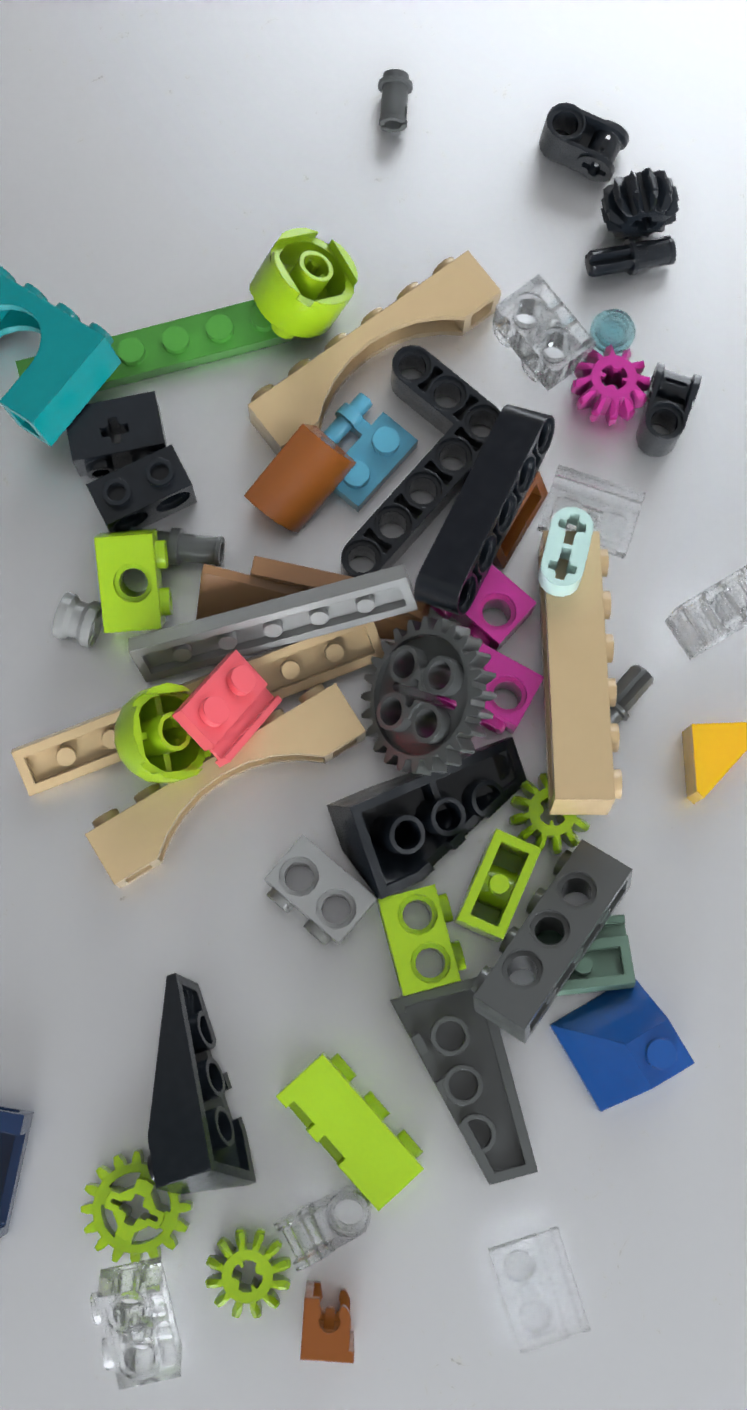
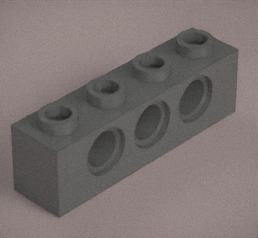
M583 839L573 853L566 850L560 856L553 869L552 874L556 877L548 889L539 888L531 898L526 909V913L530 915L520 929L513 926L504 937L499 947V951L503 953L493 968L488 965L485 966L475 979L471 989L475 993L473 996L475 1011L525 1044L630 888L633 869ZM571 892H580L587 896L589 900L583 905L575 906L567 903L564 897ZM545 930H553L558 932L563 939L557 944L546 945L541 943L537 936ZM519 969H527L536 976L535 980L528 985L515 984L509 977L514 971Z

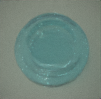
M610 309L599 313L594 318L590 327L591 341L603 353L610 344H612L615 354L627 350L633 343L636 333L634 322L630 316L619 309Z

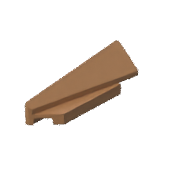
M254 556L250 575L204 564L201 573L196 620L353 577ZM417 601L418 610L374 621L380 639L394 640L393 630L395 628L407 630L408 620L422 622L423 616H428L430 605Z

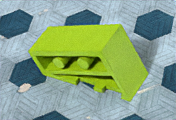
M322 1052L279 1091L276 1097L285 1108L290 1107L307 1127L306 1131L317 1143L320 1142L337 1162L338 1167L371 1204L380 1211L424 1170L422 1164L417 1160L423 1151L404 1129L397 1135L384 1121L390 1114L389 1111L371 1091L364 1097L351 1083L357 1076L356 1073L338 1053L330 1059L325 1052Z

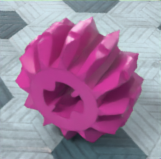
M612 344L605 348L603 356L593 349L588 353L586 362L577 364L574 371L577 379L572 382L571 392L580 396L576 402L577 410L589 407L592 409L589 417L591 422L596 421L600 414L605 415L610 427L615 424L618 415L628 421L633 418L635 408L640 409L644 406L647 400L644 391H647L650 386V377L641 375L645 368L644 360L633 363L629 361L631 357L630 348L623 351L621 356L615 354Z

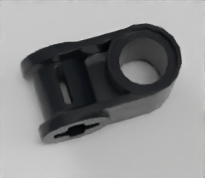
M566 102L553 106L548 112L540 136L539 146L544 156L548 159L572 168L591 180L606 182L612 178L615 172L613 164L619 151L627 146L629 135L616 122L604 120L580 109L574 104ZM555 130H563L569 135H561ZM607 135L611 136L610 140L606 138Z
M657 363L650 380V386L646 392L647 400L636 432L638 447L649 456L660 457L672 451L686 426L702 376L694 374L692 377L666 370L664 364ZM652 424L665 426L670 434L658 433L652 427Z

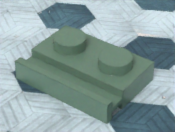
M624 914L610 916L557 996L634 988L636 980L629 939L626 934ZM545 930L537 936V939L546 945L557 944L563 939L558 932L553 930Z

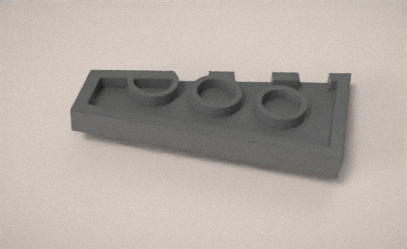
M477 977L390 1000L489 1185L538 1172L500 1028L475 1011L473 999L475 993L471 989Z

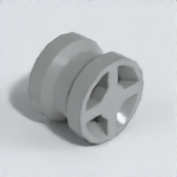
M65 593L55 613L52 635L62 640L67 637L75 638L81 646L91 648L95 644L103 625L101 602L93 601L86 603L81 601L76 594Z

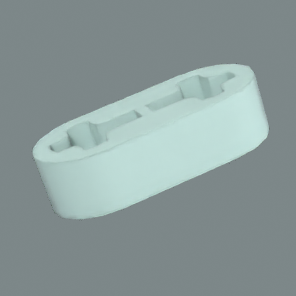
M578 507L562 508L554 514L551 520L538 572V581L541 587L553 596L564 597L571 595L577 590L584 573L593 534V521L585 510ZM567 524L576 526V534L572 545L563 543ZM559 558L568 560L564 580L555 578V570Z

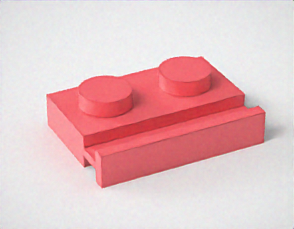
M236 649L221 660L171 716L204 751L209 750L217 758L215 763L222 767L231 762L282 702V699L279 695L274 697L267 690L268 683Z

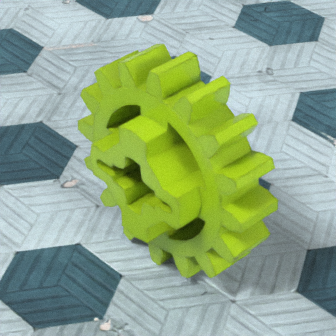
M142 1149L134 1151L131 1163H128L126 1158L120 1153L113 1157L115 1170L112 1171L109 1167L101 1165L96 1170L98 1177L102 1180L101 1184L90 1182L84 1189L89 1195L94 1197L93 1201L81 1206L82 1213L93 1214V1221L84 1228L85 1234L98 1231L101 1238L97 1241L95 1249L100 1251L109 1244L114 1248L112 1261L115 1263L119 1261L124 1253H130L132 1266H138L144 1252H147L153 1262H156L161 1258V1244H164L171 1250L178 1245L179 1242L172 1232L174 1230L178 1232L187 1231L190 1223L181 1218L180 1214L190 1211L193 1208V1202L181 1200V1194L167 1192L170 1198V1206L163 1204L155 1183L150 1177L147 1162H144ZM136 1172L141 1173L136 1183L130 1187L125 1188L120 1185H112L115 1180L123 1175ZM137 1195H141L144 1197L143 1207L149 1210V1213L144 1212L138 1219L130 1216L132 1207L126 1204V1201H132ZM105 1208L113 1212L118 1225L116 1232L107 1221ZM152 1227L156 1230L159 1228L163 1230L151 1239L134 1241L138 1232L144 1228Z

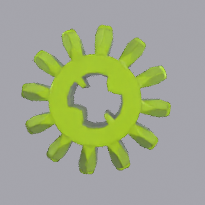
M542 773L538 776V788L528 780L520 786L527 798L521 796L512 797L510 805L523 811V813L510 816L509 824L514 826L525 824L526 829L522 830L517 838L526 841L533 835L536 837L533 845L542 848V850L546 841H548L552 855H559L562 852L561 839L568 846L574 848L579 844V839L573 830L586 832L589 830L590 824L578 818L577 815H556L555 819L559 825H554L553 820L547 824L541 820L540 815L544 812L541 804L546 803V808H549L547 773Z
M243 1227L237 1228L235 1231L237 1247L229 1239L221 1237L217 1242V1246L225 1257L209 1255L206 1265L211 1269L220 1272L207 1277L205 1281L206 1287L214 1289L223 1286L224 1288L217 1295L214 1303L217 1307H221L230 1298L235 1300L232 1308V1316L235 1318H239L242 1314L244 1304H250L253 1318H260L262 1315L260 1299H263L270 1307L276 1309L280 1305V1298L272 1288L288 1290L291 1280L284 1275L278 1274V1272L290 1268L291 1259L290 1257L273 1259V1256L279 1252L283 1243L279 1238H276L267 1248L262 1246L261 1244L265 1237V1229L263 1228L257 1229L253 1242H248L247 1233ZM246 1261H253L256 1263L255 1272L262 1275V1278L258 1280L254 1276L252 1283L246 1284L241 1281L242 1272L236 1270L235 1266L239 1264L243 1268Z

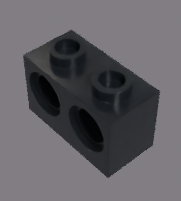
M172 444L86 484L109 532L129 531L130 527L142 529L197 502L192 483Z

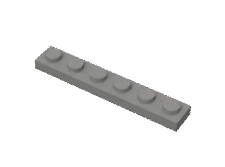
M401 564L128 638V652L144 680L149 682L220 663L227 654L236 649L242 656H247L418 610L417 600L415 599L414 590L405 565Z

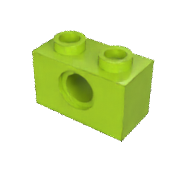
M157 529L98 534L94 537L104 633L162 629L166 623V616L173 615L171 588L163 587L161 569L168 568L166 540H158ZM131 568L141 570L147 577V589L140 592L130 590L124 582L125 570Z
M496 828L489 838L453 923L495 942L502 941L542 848Z

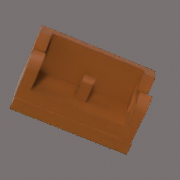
M307 1280L300 1360L354 1363V1331H350V1297L345 1288L341 1289L339 1294L340 1307L336 1312L333 1306H327L325 1311H323L320 1305L323 1298L321 1281Z

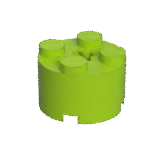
M293 228L282 233L249 286L250 293L258 309L271 323L274 333L284 339H292L294 336L313 338L326 333L352 298L354 286L358 281L356 266L347 251L333 239L327 244L316 238L318 231L309 228Z

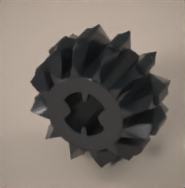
M645 168L642 172L637 173L631 170L629 175L614 178V184L608 185L603 189L604 197L601 199L603 207L601 208L602 217L608 231L613 232L615 238L622 239L628 237L633 240L642 236L648 238L654 232H663L665 225L676 221V212L679 210L677 203L679 197L676 186H673L672 178L667 177L665 170L652 172L650 168Z

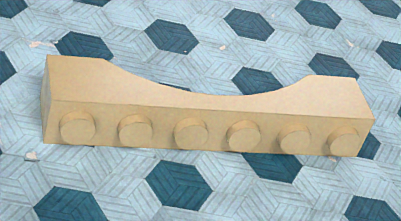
M466 251L456 259L449 257L443 260L434 269L431 277L421 284L413 282L406 286L399 293L395 302L385 309L378 307L369 312L361 321V326L348 335L340 333L332 338L325 346L324 352L314 359L306 358L299 361L290 369L288 377L277 385L268 384L258 390L251 398V403L248 404L250 422L277 455L302 423L317 426L321 430L324 417L336 393L350 375L370 358L391 346L415 338L436 335H464L498 310L502 291L469 251Z
M334 683L326 689L323 684H319L302 694L298 698L301 704L286 713L282 709L273 711L230 763L219 767L215 763L217 758L214 756L203 763L199 768L203 769L198 775L182 781L169 783L162 788L159 783L153 784L139 792L134 797L136 804L119 813L118 809L115 808L96 818L92 822L94 829L86 833L85 836L114 885L122 888L162 864L169 844L184 818L204 796L224 781L249 769L275 762L308 761L326 764L365 740L366 730L337 684Z

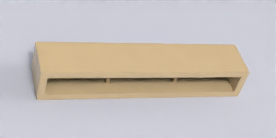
M543 531L538 549V572L549 531ZM566 531L563 543L572 545L576 531ZM593 531L584 573L575 592L564 597L548 594L539 583L549 815H608L615 799H621L622 772L620 769H614L613 752H618L619 726L618 723H611L610 707H615L617 685L615 678H608L607 663H612L614 638L612 634L605 633V619H610L611 593L610 591H603L602 577H607L609 555L607 549H600L599 531ZM559 558L555 570V578L565 579L568 560Z

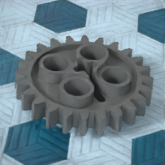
M423 616L422 622L408 620L407 630L399 628L393 630L395 643L384 640L381 642L385 655L383 658L372 656L371 661L377 670L375 674H366L364 676V679L372 684L371 691L361 694V699L370 701V708L365 710L361 716L373 721V724L366 731V736L378 738L373 750L386 753L384 762L397 765L398 771L431 776L432 772L447 773V765L461 766L462 758L460 752L469 754L476 752L471 738L473 736L485 738L486 736L484 729L479 725L481 719H493L494 714L485 708V702L497 698V694L487 691L486 684L496 678V673L483 670V667L490 661L491 655L479 652L478 650L483 641L470 636L471 629L457 625L455 621L440 617L435 619L428 616ZM400 684L418 688L427 693L453 699L457 702V706L454 709L449 706L436 704L431 700L402 693L398 688Z

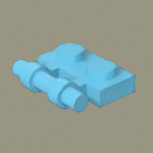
M359 393L350 404L344 403L335 412L336 419L324 431L336 444L349 431L359 438L346 452L356 464L333 491L357 512L363 508L418 445V440L384 412L372 425L363 418V415L373 404L362 393Z

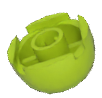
M164 683L140 691L122 706L114 726V744L119 758L129 771L147 782L174 783L196 776L203 769L199 768L203 765L205 758L212 755L209 750L204 751L171 716L190 696L187 692L191 690L183 685Z

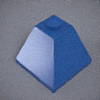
M637 980L634 988L605 991L549 1024L600 1112L655 1088L694 1064L693 1059L667 1016Z

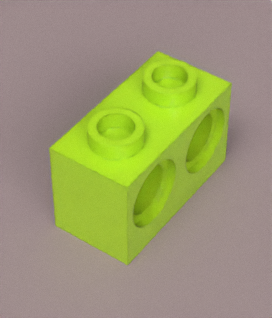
M433 884L378 899L377 905L401 996L461 981L459 971L466 969V963L459 940L451 942L446 923L453 921V915L446 893L438 895L436 886ZM417 902L427 907L430 913V921L425 928L412 929L404 922L403 910L408 904ZM422 950H434L442 958V970L434 978L422 976L416 968V958Z

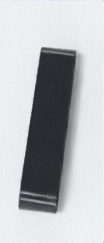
M510 404L503 407L419 571L414 588V596L418 602L460 616L469 610L551 445L555 430V419L552 415Z

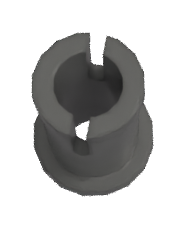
M389 69L383 73V77L378 82V90L382 93L379 126L388 132H400L407 128L408 94L412 92L413 84L407 72L400 69Z

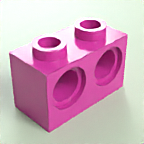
M491 565L471 607L464 615L460 616L433 606L430 607L444 619L449 620L450 617H453L459 624L471 629L470 636L481 639L483 644L499 651L532 614L537 602L494 565ZM489 608L500 609L506 615L507 623L501 626L490 625L485 621L483 612Z
M482 643L478 651L491 655L490 661L483 667V670L496 673V678L486 684V690L495 692L498 689H508L512 691L517 698V706L512 709H503L495 703L494 699L486 701L485 708L493 713L494 716L493 719H481L480 725L496 734L502 735L505 730L513 735L541 685L544 676ZM439 695L435 697L437 701L445 706L454 709L457 706V702L453 699Z

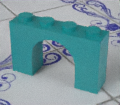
M0 266V337L17 331H33L41 334L39 350L34 360L1 398L0 403L18 426L51 447L121 364V360L111 346L114 342L113 338L101 326L93 322L89 326L85 325L65 304L59 302L56 306L52 305L36 287L29 283H26L24 286L19 285L14 277Z

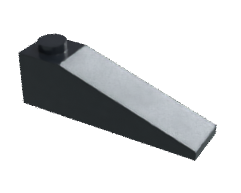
M513 737L477 748L474 754H461L462 765H447V773L445 774L432 772L431 776L408 773L371 786L327 805L343 852L378 899L386 898L423 881L435 870L433 866L450 850H456L466 840L465 836L484 818H490L521 788L520 786L527 778Z
M177 973L168 975L166 978L148 1129L150 1155L147 1159V1166L150 1177L154 1181L156 1189L176 1194L202 1192L255 1183L256 1178L250 1147L242 1117L232 1119L224 1094L226 1090L232 1088L227 1072L222 1073L219 1064L213 1059L210 1051L216 1046V1037L199 985Z

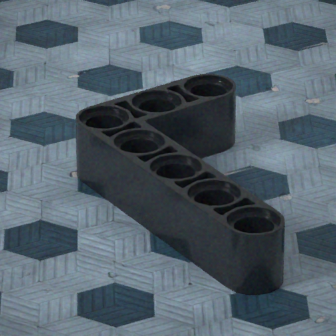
M409 345L402 347L396 352L392 361L391 387L397 397L443 433L444 436L345 545L341 554L342 575L357 577L390 568L400 559L461 490L488 437L477 436L470 428L473 425L483 424L492 429L501 412L483 395L420 346ZM407 368H415L423 375L417 379H408L401 374V371ZM441 396H450L458 404L451 408H445L438 405L435 400ZM449 456L456 457L463 463V467L458 470H449L440 461ZM422 489L430 492L434 500L427 504H419L411 498L410 494ZM390 522L397 523L404 529V534L397 538H388L382 534L380 528ZM366 556L373 561L374 567L368 572L362 573L353 570L349 563L355 557Z

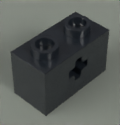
M155 391L86 404L66 428L72 461L79 476L87 475L89 478H101L116 469H120L167 447L160 407ZM122 434V442L114 443V435Z

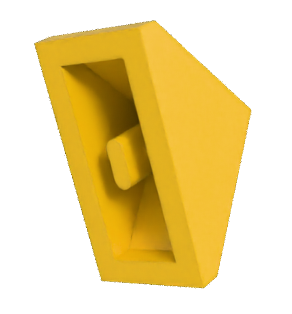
M747 722L691 724L682 731L686 797L693 804L705 798L747 751Z

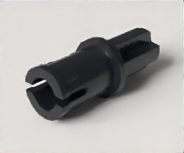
M671 235L637 242L632 238L626 239L623 245L589 251L585 255L586 271L591 277L625 271L629 275H635L640 269L672 265L676 261V245Z

